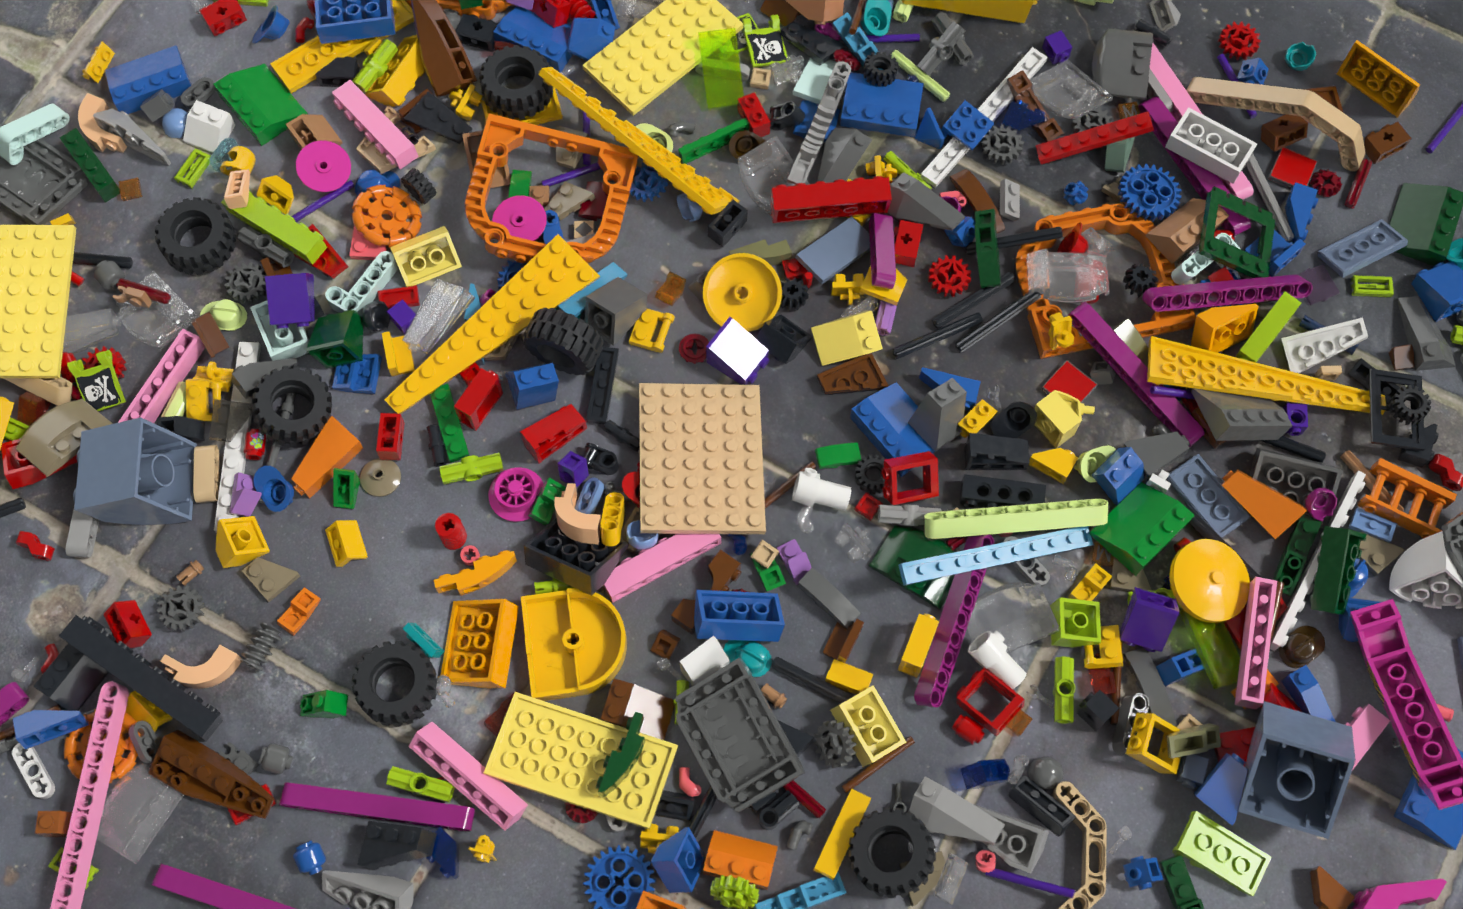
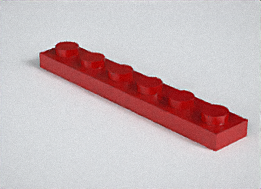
M1149 111L1038 144L1036 149L1040 164L1042 165L1152 132L1154 129Z

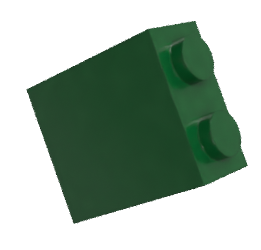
M346 310L342 313L328 314L318 318L307 346V352L325 368L363 361L362 317L355 310Z

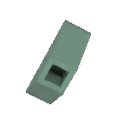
M1135 137L1107 145L1106 171L1124 173Z

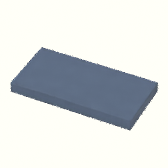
M850 217L796 254L795 258L823 284L870 251L869 233L853 217Z
M1381 219L1319 250L1317 256L1344 278L1407 246L1408 240Z
M1199 454L1169 473L1167 477L1168 482L1171 483L1183 500L1222 538L1251 518L1243 506L1222 486L1223 482Z

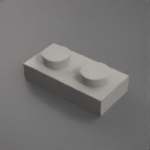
M1004 179L1000 181V216L1016 221L1020 219V185Z

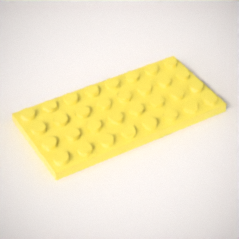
M665 0L583 64V70L634 116L697 66L704 58H707L741 31L743 23L717 0Z
M0 225V378H60L76 227L74 225Z
M515 692L484 774L650 830L678 745L639 733L640 736L645 737V745L636 764L621 784L602 798L599 797L596 784L599 776H604L606 770L603 768L607 755H611L612 750L621 752L619 745L622 737L626 738L628 730L624 727Z

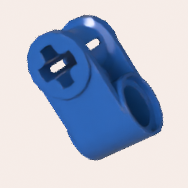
M552 210L545 211L547 222L542 233L544 244H548L557 234L563 238L558 215Z

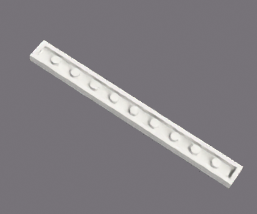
M1032 47L978 110L994 122L1014 99L1007 79L1023 70L1030 80L1044 65L1048 57ZM953 137L921 173V178L936 188L968 152L969 148Z
M239 342L236 368L241 365L245 366L249 363L259 362L261 348L259 342ZM234 384L215 517V533H217V522L219 519L239 518V515L229 512L234 476L238 472L243 474L245 472L246 432L250 431L253 396L245 399Z
M1358 470L1351 478L1327 526L1340 528V526L1343 527L1349 518L1346 515L1348 510H1352L1357 502V499H1355L1356 494L1360 493L1365 486L1363 480L1366 474ZM1321 539L1287 605L1288 608L1284 611L1273 633L1270 646L1272 651L1279 647L1283 648L1289 638L1286 634L1289 629L1292 630L1297 622L1295 616L1297 612L1302 611L1306 604V601H1304L1306 594L1309 595L1315 586L1312 582L1318 568L1317 556L1321 551Z

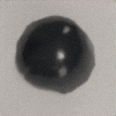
M383 301L371 302L363 309L362 321L370 331L378 332L387 329L389 326L390 318L387 313L389 309Z

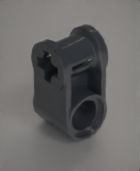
M792 101L773 105L769 110L771 114L770 129L782 130L799 125L805 119L804 111Z
M586 443V450L582 457L586 458L588 469H594L606 475H613L618 471L619 463L615 453L600 448L595 444ZM609 460L613 461V464L609 466L604 465Z

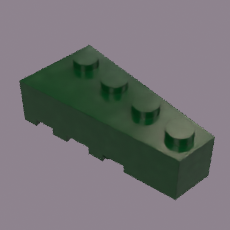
M1324 527V531L1321 534V551L1317 556L1318 568L1314 575V592L1310 597L1311 609L1344 615L1351 592L1348 584L1355 578L1356 570L1354 563L1356 559L1361 557L1362 550H1359L1360 542L1366 540L1367 534L1350 529Z

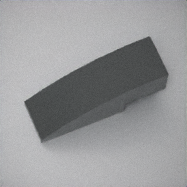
M813 567L798 582L799 588L844 628L848 629L861 615L854 605Z

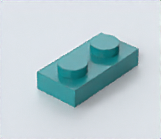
M408 622L403 627V630L407 633L406 637L411 642L417 643L427 657L439 658L445 652L417 623Z

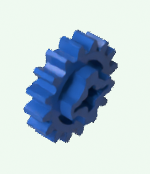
M642 162V167H636L630 194L635 196L636 200L642 198L643 202H646L647 198L653 201L654 196L660 198L659 193H665L664 187L668 186V179L661 177L656 169L645 165L644 162Z

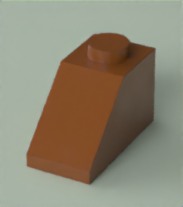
M38 811L35 834L43 837H67L72 812ZM87 820L84 821L83 828L86 826Z
M1317 866L1310 871L1313 900L1318 909H1346L1355 897L1321 866Z

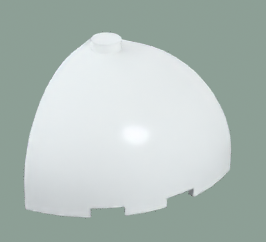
M1443 532L1428 536L1409 547L1394 565L1390 576L1389 590L1406 601L1411 602L1415 600L1422 602L1425 607L1442 609V606H1456V609L1463 608V580L1445 550Z

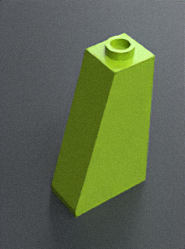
M1284 292L1240 349L1236 358L1257 363L1292 318L1301 302L1287 292Z

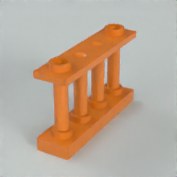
M1382 458L1376 461L1370 470L1377 477L1370 496L1366 494L1358 502L1357 506L1363 508L1366 512L1374 513L1384 519L1397 523V525L1421 536L1423 539L1441 532L1442 530L1436 528L1442 508L1446 509L1455 501L1457 494ZM1385 480L1396 486L1389 505L1378 500ZM1404 489L1415 495L1408 514L1397 509ZM1423 498L1434 504L1428 523L1416 518Z

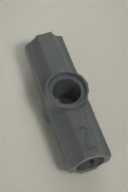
M941 12L932 19L931 23L941 37L952 21L946 13ZM964 34L953 46V56L959 65L969 63L974 56L965 42Z
M953 21L941 37H936L930 42L929 52L917 67L930 76L942 60H947L952 56L953 46L965 33V30Z
M249 226L243 227L239 231L238 240L260 253L262 258L268 257V259L283 268L289 267L293 262V252L273 241L269 235L261 234Z

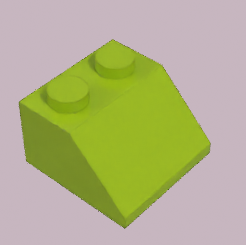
M1059 597L1050 605L1052 646L1072 648L1101 643L1100 602Z

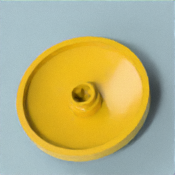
M736 253L722 258L710 269L703 285V300L707 312L721 327L731 317L746 331L751 332L762 328L765 322L774 318L781 304L782 286L777 272L766 260L749 253Z
M1212 539L1193 541L1177 552L1170 567V585L1175 599L1189 615L1200 621L1220 623L1238 615L1248 601L1250 579L1246 566L1239 555L1222 542Z

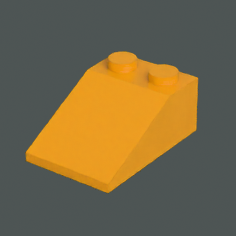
M1258 305L1214 307L1200 312L1195 319L1191 346L1219 353L1250 337L1253 332Z

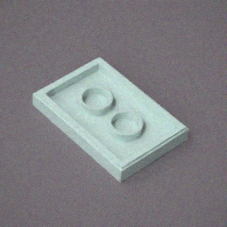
M810 58L792 95L820 104L828 80L837 62L828 60L820 65Z

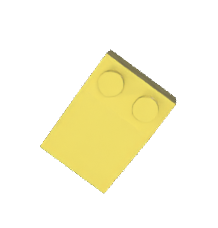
M869 310L811 327L821 366L883 349L873 313Z

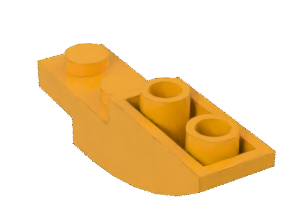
M505 550L499 552L496 556L479 557L477 561H473L474 570L463 569L458 574L441 575L438 577L439 579L434 580L435 588L438 593L458 589L461 596L472 593L491 584L505 574L517 562L514 551Z

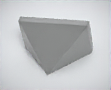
M1153 0L1149 3L1159 30L1166 32L1178 24L1181 14L1171 0Z

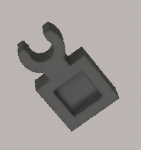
M230 742L227 744L231 748L229 754H225L222 751L219 752L221 756L231 760L230 762L247 775H250L259 766L243 749L237 753L236 746Z

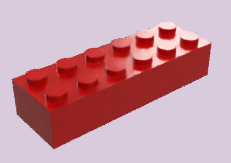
M875 176L872 179L865 180L864 178H855L853 181L839 179L831 183L818 181L809 185L805 183H797L794 186L777 185L771 190L772 223L888 213L892 200L889 177Z

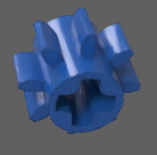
M1079 180L1077 183L1071 182L1065 187L1064 193L1066 195L1064 198L1072 206L1076 203L1082 204L1088 197V188Z

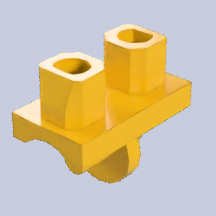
M472 84L469 85L464 96H462L464 92L461 89L449 94V98L452 101L450 105L455 108L458 104L455 110L456 115L468 121H471L475 113L474 109L467 106L468 103L478 107L483 98L481 94L475 91L476 86Z
M880 155L875 156V161L866 163L868 176L876 174V176H883L884 178L889 177L890 183H892L893 178L897 177V170L892 168L891 164H886L885 168V163L881 161Z
M862 273L854 274L853 282H845L844 274H835L834 282H832L831 296H840V300H848V305H852L853 300L860 299L861 295H867L860 292L864 282V275Z
M1060 312L1049 316V322L1051 323V328L1049 329L1051 349L1054 350L1058 346L1063 348L1071 346L1074 343V336L1071 333V317H1063Z
M210 361L208 367H197V372L193 379L223 381L221 391L228 392L232 385L234 369L217 368L216 362Z
M651 824L650 830L645 828L644 831H641L640 848H647L648 853L655 854L658 846L678 833L679 828L668 826L666 834L658 833V825Z

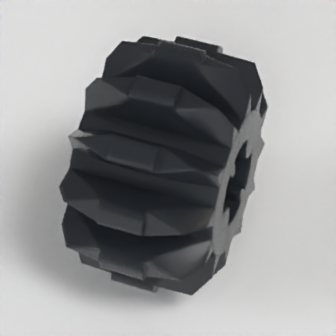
M1143 262L1139 267L1134 263L1131 269L1128 268L1126 270L1123 282L1126 283L1125 289H1131L1130 295L1135 292L1139 298L1147 289L1156 287L1158 278L1155 277L1156 271H1150V265L1146 268Z
M786 277L785 283L781 282L782 308L788 306L790 311L792 307H795L798 311L800 305L804 306L806 304L809 294L807 293V285H803V280L796 282L794 277L790 281Z

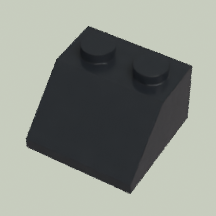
M781 314L765 322L756 339L769 350V353L775 356L777 361L787 364L796 358L813 336Z

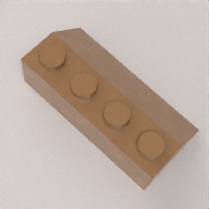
M1192 198L1145 235L1172 264L1200 242L1206 200ZM1218 205L1215 230L1229 217L1220 205Z

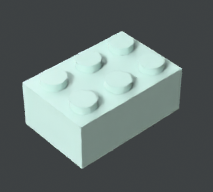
M267 300L250 307L273 361L296 359L308 354L307 346L309 339L304 327H297V323L289 324V328L277 329L276 325H270Z

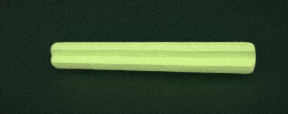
M898 50L892 52V58H896L898 66L919 83H924L923 86L942 102L949 98L950 93L902 53Z

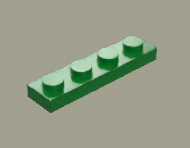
M746 118L737 120L729 126L720 128L707 136H702L690 144L683 145L678 149L680 162L687 164L728 145L735 133L744 130L749 131V122Z
M449 384L441 385L430 395L450 463H453L470 455L454 408L455 404Z

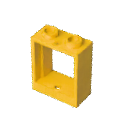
M930 614L918 615L898 671L918 678L939 621L935 620L934 616Z
M1136 713L1126 754L1158 773L1177 774L1181 757L1169 758L1166 736L1180 729L1153 713ZM1153 726L1164 732L1158 758L1147 752Z

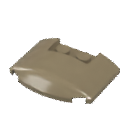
M84 399L70 401L52 408L39 417L26 430L16 450L48 477L77 455L80 449L82 431L111 425L112 423Z

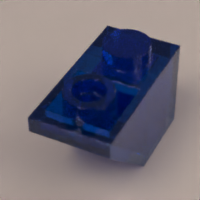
M1018 99L1017 103L1011 102L1002 122L1017 130H1024L1044 123L1048 118L1044 116L1046 112L1035 108L1033 111L1027 108L1029 104Z
M1006 759L982 760L960 769L967 790L980 789L1012 780Z
M440 827L435 832L437 836L432 856L426 858L432 864L436 860L441 865L438 870L446 878L452 876L456 880L459 877V844Z

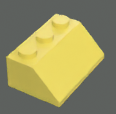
M445 226L390 247L406 287L415 286L462 267Z
M874 685L830 710L838 723L844 722V728L850 727L848 733L850 735L854 734L855 737L852 738V742H855L856 746L852 747V749L856 752L862 767L875 762L906 743Z

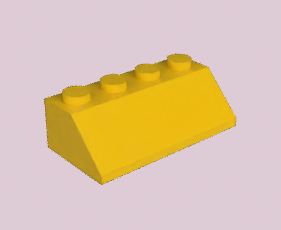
M417 35L403 38L397 47L398 51L387 64L386 72L380 78H377L365 93L367 97L391 107L400 106L404 103L406 94L415 87V81L425 72Z

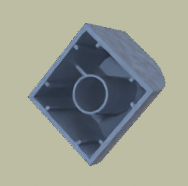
M141 417L82 431L80 449L77 452L78 475L77 485L73 493L74 510L104 522L120 524L161 525L192 521L194 448L197 446V443Z
M1264 701L1246 759L1245 768L1248 769L1238 812L1329 839L1356 761L1352 727Z

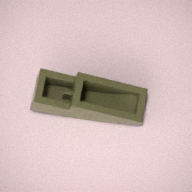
M766 239L729 251V255L749 253L759 256L771 266L780 265L782 261L792 259V251L787 240L768 245Z
M1126 319L1118 324L1113 331L1148 368V346L1131 321Z
M1209 723L1198 725L1166 736L1169 758L1208 752V749L1221 747L1219 725Z

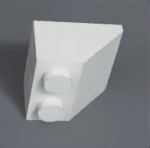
M196 100L187 115L183 141L218 155L236 125L230 113Z
M712 636L680 661V670L685 678L690 681V684L694 686L730 664V660L715 636Z

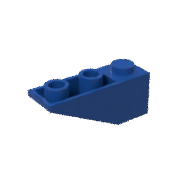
M1296 182L1289 192L1285 205L1288 223L1294 234L1293 243L1299 239L1305 240L1308 234L1306 226L1311 223L1313 218L1311 210L1315 209L1318 198H1316L1317 189Z

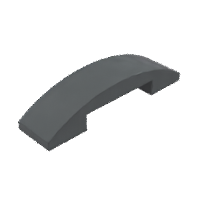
M1142 647L1124 653L1123 655L1131 674L1134 673L1141 692L1149 700V713H1153L1177 727L1168 694L1147 651ZM1154 727V730H1155L1156 734L1162 732V731H1160L1159 729H1157V728Z

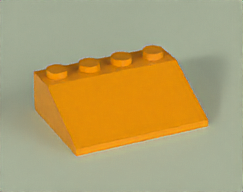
M1358 40L1353 44L1337 72L1338 76L1397 118L1412 102L1420 87L1419 83Z
M506 599L453 601L439 683L479 688H506L519 606Z

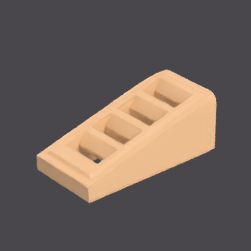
M249 169L230 172L224 200L230 209L247 207L250 182Z

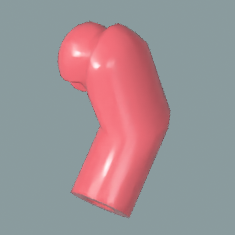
M959 191L939 193L940 197H955L960 203L961 208L967 204V199Z
M679 768L680 789L690 797L699 796L701 794V787L690 780V768Z

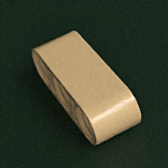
M217 445L196 446L194 448L193 493L196 503L218 501L219 449Z

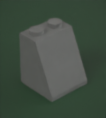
M617 277L586 296L585 323L590 324L594 330L598 331L603 340L614 346L640 318L642 313L646 311L647 293Z
M951 378L927 393L908 421V424L937 451L961 435V427L957 424L964 418L967 392L954 378Z

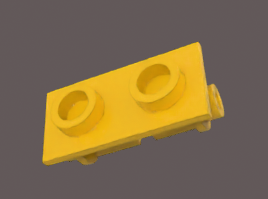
M101 41L98 47H95L91 61L82 70V76L85 79L91 77L96 83H99L115 54L103 41Z
M982 399L957 424L961 427V436L967 438L969 433L977 434L998 411Z
M482 835L477 839L475 849L469 848L474 854L473 857L477 858L476 860L489 863L490 860H497L493 856L495 845L486 835Z

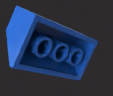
M696 590L694 625L697 639H710L712 636H715L718 640L779 642L785 623L778 593Z

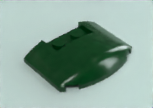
M894 526L869 567L940 610L947 599L955 575L903 585L898 565L954 553V551L940 539L927 538L923 530L913 527Z

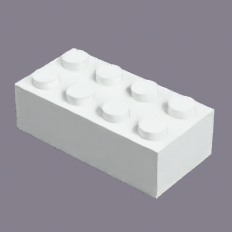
M1188 107L1170 135L1165 148L1234 184L1252 155L1257 143Z

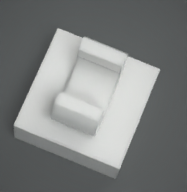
M1162 470L1158 476L1152 474L1146 485L1165 494L1171 483L1166 481L1169 473Z

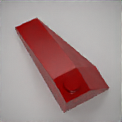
M21 438L2 443L1 446L4 476L12 489L35 484L46 478L40 470L16 450ZM77 455L52 474L76 463Z

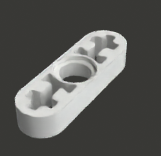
M20 743L16 744L12 750V756L31 792L40 799L50 798L55 792V785L35 748L26 749L28 750L26 751V756L30 759L27 761L23 756H19L22 754V745ZM33 765H38V773L35 776H29V768ZM40 780L42 784L47 786L45 793L39 792L42 788L36 781Z

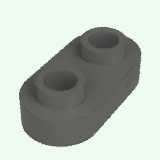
M207 77L200 78L182 93L181 101L185 108L191 109L196 100L204 103L215 93L216 89L212 79Z
M146 721L134 723L129 729V737L136 752L144 763H153L160 746L153 728Z

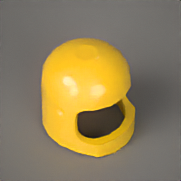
M243 146L233 147L228 152L229 157L233 161H223L220 171L229 176L232 171L249 169L251 174L256 162L254 153Z

